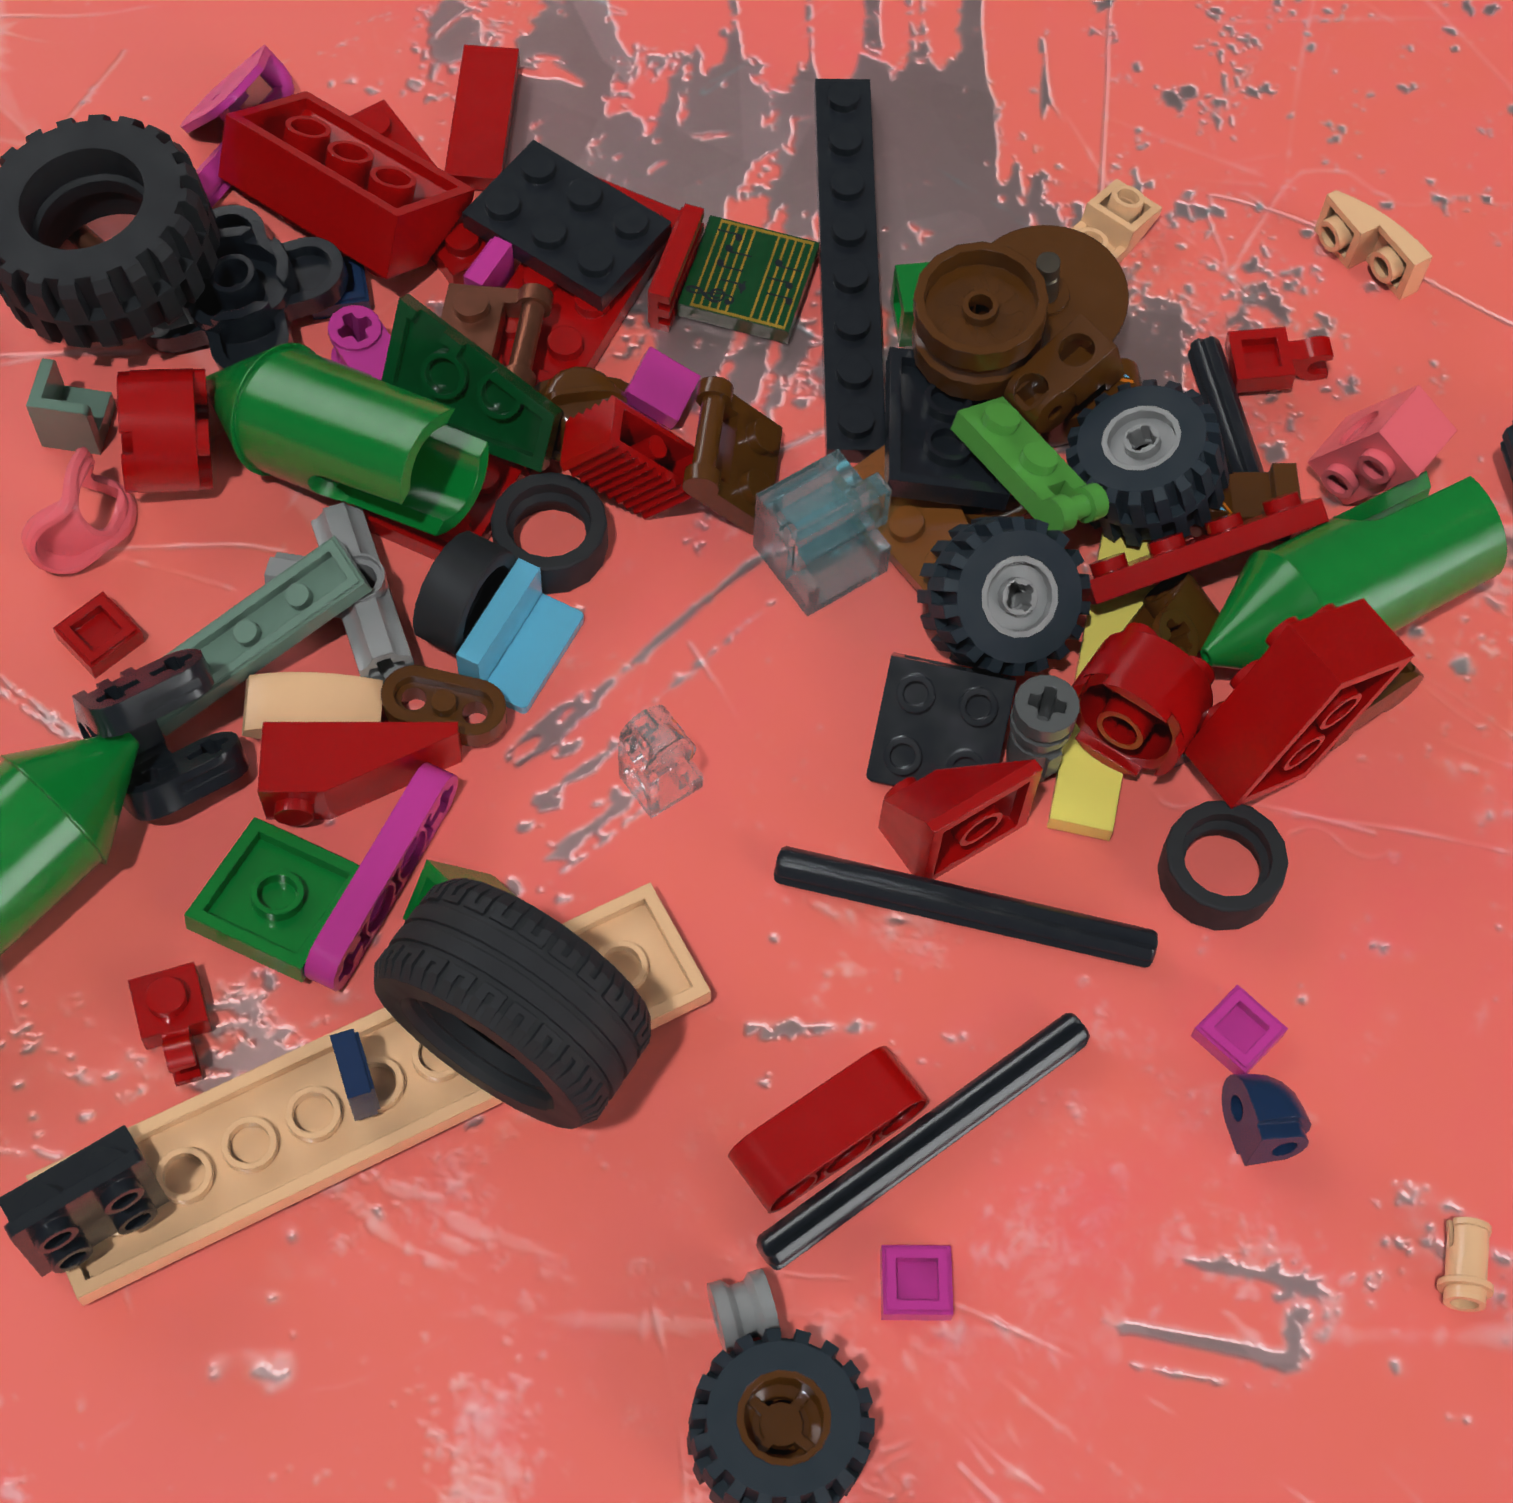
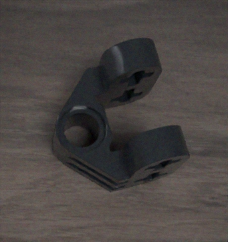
M184 649L168 654L137 670L130 667L120 672L119 679L112 682L109 679L103 680L96 684V690L90 693L83 690L72 696L77 724L83 739L95 736L112 738L130 733L139 742L140 745L123 807L140 821H150L167 816L242 777L250 766L240 740L234 732H219L208 735L173 753L166 746L165 738L156 719L203 696L215 683L201 650Z

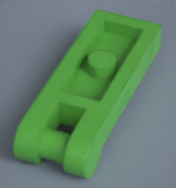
M1003 396L957 412L951 430L1034 519L1049 523L1048 530L1065 532L1073 529L1077 524V520L1082 523H1089L1106 516L1109 510V499L1103 487L1093 482L1086 484Z

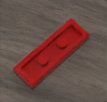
M465 44L463 47L444 171L475 190H485L505 169L520 64L518 48Z

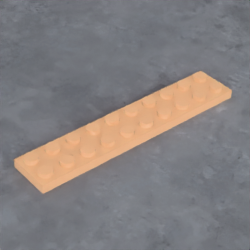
M651 882L562 923L598 951L633 985L646 1003L651 1016V1030L711 1001L710 988ZM385 1007L127 1128L169 1202L157 1208V1215L147 1225L129 1234L121 1235L118 1232L93 1246V1253L86 1261L66 1271L76 1298L82 1306H85L502 1103V1101L476 1086L437 1058L408 1033ZM349 1029H354V1032L359 1033L381 1108L378 1109L377 1115L358 1121L354 1120L330 1039V1035ZM73 1154L27 1175V1180H31Z

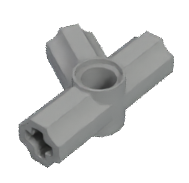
M342 502L323 508L322 513L311 521L318 547L335 536L344 545L372 588L371 592L335 616V618L342 619L360 677L383 680L384 683L385 679L393 671L404 666L414 665V660L364 511L361 507L349 506ZM277 552L275 557H270L264 574L265 584L304 556Z

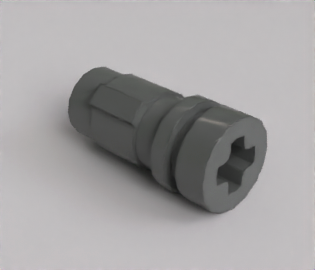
M1039 675L1029 678L1020 685L1015 695L1013 708L1010 713L1011 729L1006 743V762L1036 759L1043 769L1039 783L1045 781L1058 771L1064 745L1068 742L1077 721L1080 700L1075 689L1068 682L1056 676Z

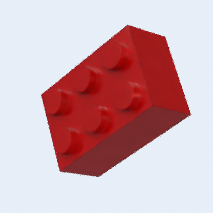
M1364 598L1336 607L1333 603L1327 604L1312 616L1299 620L1296 616L1284 620L1267 636L1265 642L1269 648L1263 656L1244 666L1232 678L1230 686L1234 690L1226 700L1215 704L1209 709L1205 720L1199 728V732L1191 740L1184 753L1231 809L1305 778L1415 656Z

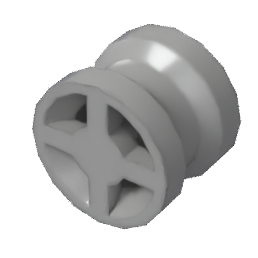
M760 1268L747 1272L743 1281L730 1285L722 1280L707 1283V1293L713 1320L721 1346L726 1353L733 1350L737 1339L749 1333L752 1338L759 1337L762 1339L765 1329L780 1328L774 1299L763 1269Z

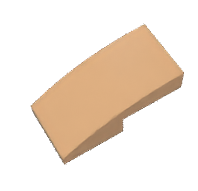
M1115 179L1087 203L1081 220L1071 229L1083 232L1096 239L1113 254L1120 264L1157 220L1163 207L1145 197L1138 189Z
M1337 190L1327 194L1314 228L1324 248L1334 253L1347 270L1366 261L1370 265L1375 277L1380 282L1385 283L1399 300L1417 292L1433 257L1428 250L1403 227L1374 207Z
M274 672L249 675L246 680L242 736L261 739L263 722H381V688L383 680L319 672Z

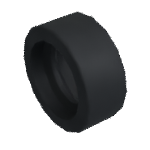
M555 472L529 475L511 484L496 500L490 519L493 543L513 553L515 563L520 558L541 569L543 594L569 592L589 582L603 566L608 548V528L604 504L593 488H590L584 482L582 483L576 477ZM557 510L570 513L581 520L585 525L586 536L578 548L564 555L542 557L529 554L518 547L514 541L513 532L522 519L535 512Z
M471 531L457 534L444 546L422 583L413 615L415 635L456 656V653L514 566V554L508 549Z
M1206 801L1185 811L1171 827L1163 845L1157 869L1160 888L1175 911L1191 923L1212 930H1234L1259 920L1273 904L1284 884L1289 863L1285 841L1273 822L1256 809L1243 804L1231 809L1225 801ZM1220 835L1236 840L1252 853L1259 864L1260 875L1257 884L1249 893L1241 896H1223L1206 890L1192 878L1185 866L1184 858L1189 845L1201 836Z

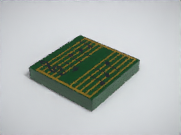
M710 215L677 303V316L788 344L819 256L820 242Z

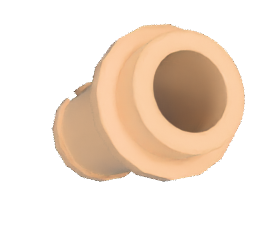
M1455 1217L1453 1221H1446L1445 1275L1438 1278L1437 1290L1443 1294V1304L1451 1309L1466 1312L1481 1311L1486 1308V1300L1493 1297L1494 1285L1487 1280L1489 1238L1492 1233V1226L1488 1222L1477 1218Z

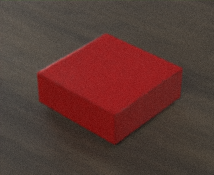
M103 591L53 627L57 639L95 679L145 642L142 631Z

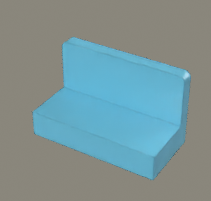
M518 558L456 653L458 673L491 682L504 695L506 707L525 714L530 710L584 623L583 613L543 594L541 569Z

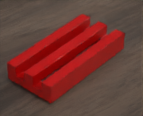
M685 203L684 207L680 209L648 289V323L652 329L670 332L677 314L678 300L702 239L704 208Z

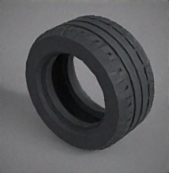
M456 878L434 885L419 905L416 906L374 965V989L376 995L394 1019L419 1043L453 1070L490 1095L522 1113L556 1127L574 1129L597 1120L650 1041L651 1016L646 1003L633 985L614 965L591 945L546 913L520 898L484 882L468 878Z

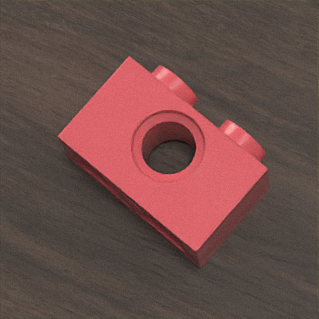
M1417 385L1347 416L1307 463L1320 476L1325 488L1337 496L1344 505H1348L1418 478L1456 433L1457 429L1420 385Z

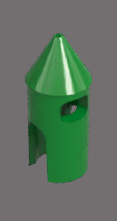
M299 343L280 344L206 377L207 395L238 459L248 470L262 476L273 475L325 497L353 504L434 536L448 532L461 522L474 505L481 491L488 466V442L446 425L455 408L374 378L363 371L319 356L305 345Z
M1425 471L1418 478L1397 485L1270 550L1254 552L1247 559L1200 650L1202 659L1210 666L1241 670L1250 662L1263 656L1269 648L1265 642L1267 636L1284 620L1292 616L1302 620L1312 616L1327 604L1333 603L1336 607L1362 598L1367 601L1394 632L1502 572L1507 558V541L1496 507L1485 490L1472 476L1429 495L1431 484L1427 471Z
M130 733L112 738L95 736L0 756V956L98 864H107L140 745Z

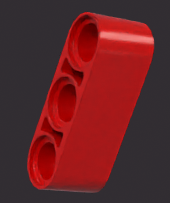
M881 1046L865 1054L751 1131L731 1149L728 1158L768 1213H774L791 1204L903 1127L925 1107L928 1101L887 1046Z

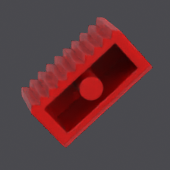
M611 395L608 401L603 399L600 405L595 403L592 409L586 408L583 414L578 412L575 418L570 416L566 421L560 466L563 472L569 470L572 477L580 478L582 483L588 481L590 488L596 486L599 493L605 491L608 498H615L617 504H624L626 509L632 507L635 514L641 512L643 519L693 498L683 490L682 484L685 468L692 464L695 446L617 397Z

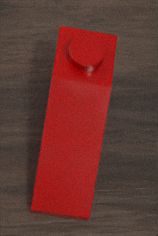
M263 722L257 793L266 820H276L279 823L290 826L307 825L313 820H331L408 786L418 768L424 763L428 762L444 770L461 763L462 745L458 722Z

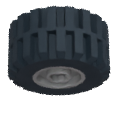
M1156 379L1143 380L1142 386L1132 388L1130 382L1117 386L1118 392L1111 396L1104 392L1094 399L1096 405L1094 409L1084 408L1077 416L1079 426L1071 427L1067 437L1070 448L1066 449L1068 465L1086 484L1093 482L1102 486L1109 499V510L1106 516L1089 523L1094 529L1101 527L1104 537L1115 542L1121 536H1124L1126 545L1140 547L1142 540L1154 541L1178 532H1183L1184 538L1190 536L1191 526L1196 524L1203 527L1204 523L1212 519L1209 508L1220 509L1225 499L1223 489L1229 486L1227 458L1220 426L1217 423L1213 408L1210 404H1203L1202 395L1191 389L1183 393L1182 385L1172 381H1168L1165 386H1158Z
M980 517L971 519V524H959L949 530L950 541L938 540L930 550L937 557L936 562L923 563L919 575L929 578L927 590L917 589V603L928 604L929 610L928 613L921 615L920 618L924 629L937 631V634L931 639L937 649L951 652L949 659L959 665L972 667L979 671L1009 676H1023L1025 671L1040 672L1049 668L1047 658L1061 660L1068 654L1070 650L1064 642L1067 639L1079 640L1085 629L1077 624L1079 614L1089 615L1091 602L1082 601V589L1091 588L1089 574L1078 573L1077 566L1084 562L1079 550L1064 549L1070 540L1060 530H1048L1049 523L1038 519H1024V517Z

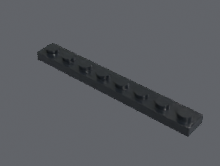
M815 79L814 114L818 241L820 242L819 272L825 462L860 463L885 445V405L870 79Z

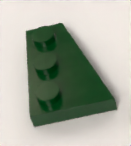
M409 293L400 297L382 381L455 408L446 425L487 441L489 454L538 472H542L549 467L563 410Z

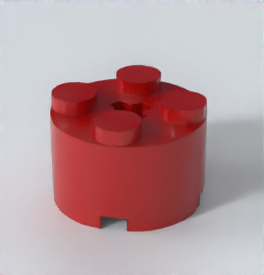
M180 368L118 372L117 409L123 453L121 454L125 493L181 492L213 489L206 370Z
M1137 622L1129 623L1123 631L1110 635L1102 642L1072 685L1080 700L1079 714L1076 721L1080 731L1075 739L1096 760L1118 772L1137 776L1141 769L1144 768L1158 769L1154 776L1164 775L1176 765L1201 727L1209 709L1213 706L1211 685L1215 680L1214 671L1205 660L1197 656H1189L1176 645L1158 637L1156 632L1149 626Z

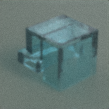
M839 449L756 494L753 547L807 617L887 572L891 545L877 528L887 523L892 489L878 472L863 480Z

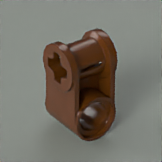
M1186 572L1163 580L1146 595L1143 605L1129 623H1143L1152 628L1158 637L1176 645L1189 656H1197L1220 612L1192 574Z

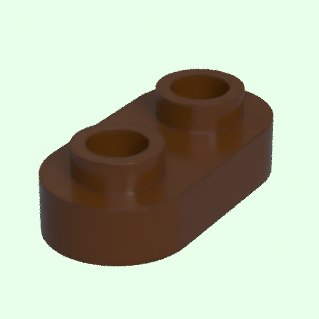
M408 665L393 671L385 679L381 688L383 710L389 722H458L461 745L471 747L487 745L495 741L503 733L507 724V709L504 695L497 686L486 680L420 665ZM415 699L425 702V705L417 710H409L404 707L409 701ZM474 713L486 716L483 722L477 724L465 721L469 715Z

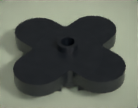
M226 205L213 209L216 217L215 222L220 234V246L216 252L218 260L211 278L202 279L206 286L204 291L194 304L187 302L182 307L184 313L171 325H168L166 321L153 328L155 334L143 340L151 348L165 353L183 352L209 345L212 357L219 370L277 345L294 343L290 326L291 322L330 308L340 300L347 289L349 282L348 270L339 249L333 243L318 237H303L281 243L275 237L270 240L261 217L252 209L240 205Z

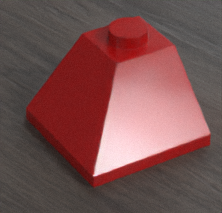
M1036 759L936 769L919 780L915 777L905 778L894 785L884 796L878 828L912 875L936 879L1026 825L1043 769Z

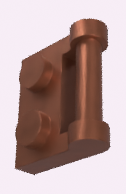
M449 283L441 318L496 360L506 317L519 318L509 365L505 367L530 386L535 387L536 375L532 368L543 318L548 317L551 313L554 298L552 291L548 287L537 283H527L522 285L520 289Z

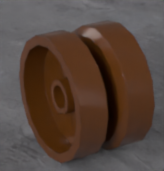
M981 241L956 245L936 255L919 274L913 296L912 348L915 363L930 384L932 383L950 396L972 401L995 399L1004 396L1005 388L1014 374L1043 348L1044 326L1047 318L1049 297L1045 279L1032 261L1009 246Z

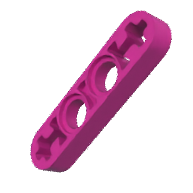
M428 762L418 768L315 939L304 967V976L334 991L341 990L348 982L446 816L456 794L458 786L457 775Z

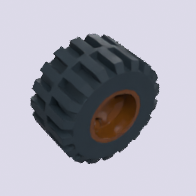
M781 1328L765 1329L762 1339L753 1341L750 1333L737 1339L731 1352L726 1353L722 1350L712 1360L707 1375H702L696 1388L688 1421L687 1447L688 1455H693L695 1461L693 1467L695 1477L699 1485L706 1482L711 1489L709 1499L713 1503H839L844 1495H848L871 1450L868 1448L874 1436L875 1418H869L868 1414L873 1403L868 1387L860 1389L856 1383L861 1372L852 1360L842 1365L836 1359L839 1351L837 1346L826 1340L820 1349L809 1344L810 1332L796 1329L793 1339L781 1338Z

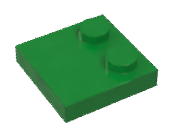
M254 817L184 914L186 929L302 983L306 978L304 976V967L309 951L360 865Z

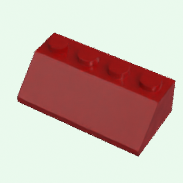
M308 91L227 113L225 117L218 177L239 189L243 196L259 201L274 210L286 222L300 226L318 238L330 241L340 252L364 265L368 272L385 279L394 278L402 273L426 265L474 197V188Z

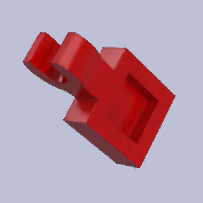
M1286 327L1228 331L1225 341L1228 365L1237 393L1292 388L1296 375L1300 379L1307 381L1327 378L1326 361L1333 360L1334 357L1330 337L1313 336L1302 340L1289 341Z
M186 963L128 980L140 1037L146 1050L163 1045L169 1072L173 1073L176 1087L203 1079L193 1036L213 1030L195 963Z

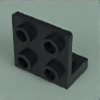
M893 652L867 768V778L870 781L894 786L908 777H915L919 780L936 769L999 763L1017 682L1016 678Z
M125 1125L0 1197V1206L9 1221L4 1226L10 1240L41 1277L51 1271L63 1273L77 1267L91 1256L93 1246L117 1232L124 1235L139 1230L155 1218L158 1213L157 1208L169 1202Z

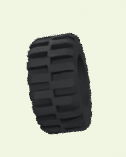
M105 114L88 115V121L76 122L73 118H68L56 122L57 128L43 133L41 129H38L26 136L27 143L18 150L11 147L0 158V294L6 305L10 307L15 318L26 328L34 329L38 336L57 343H61L64 338L68 346L91 348L92 342H100L102 347L105 348L122 346V339L136 336L140 341L154 335L153 328L166 321L168 325H171L183 315L182 307L187 302L194 304L204 291L206 286L202 279L211 278L218 260L216 252L220 246V234L215 222V214L187 152L180 144L173 142L169 134L149 124L145 128L142 121L120 116L118 121H112L110 116ZM116 214L136 215L125 229L105 242L82 249H59L73 232L95 219Z

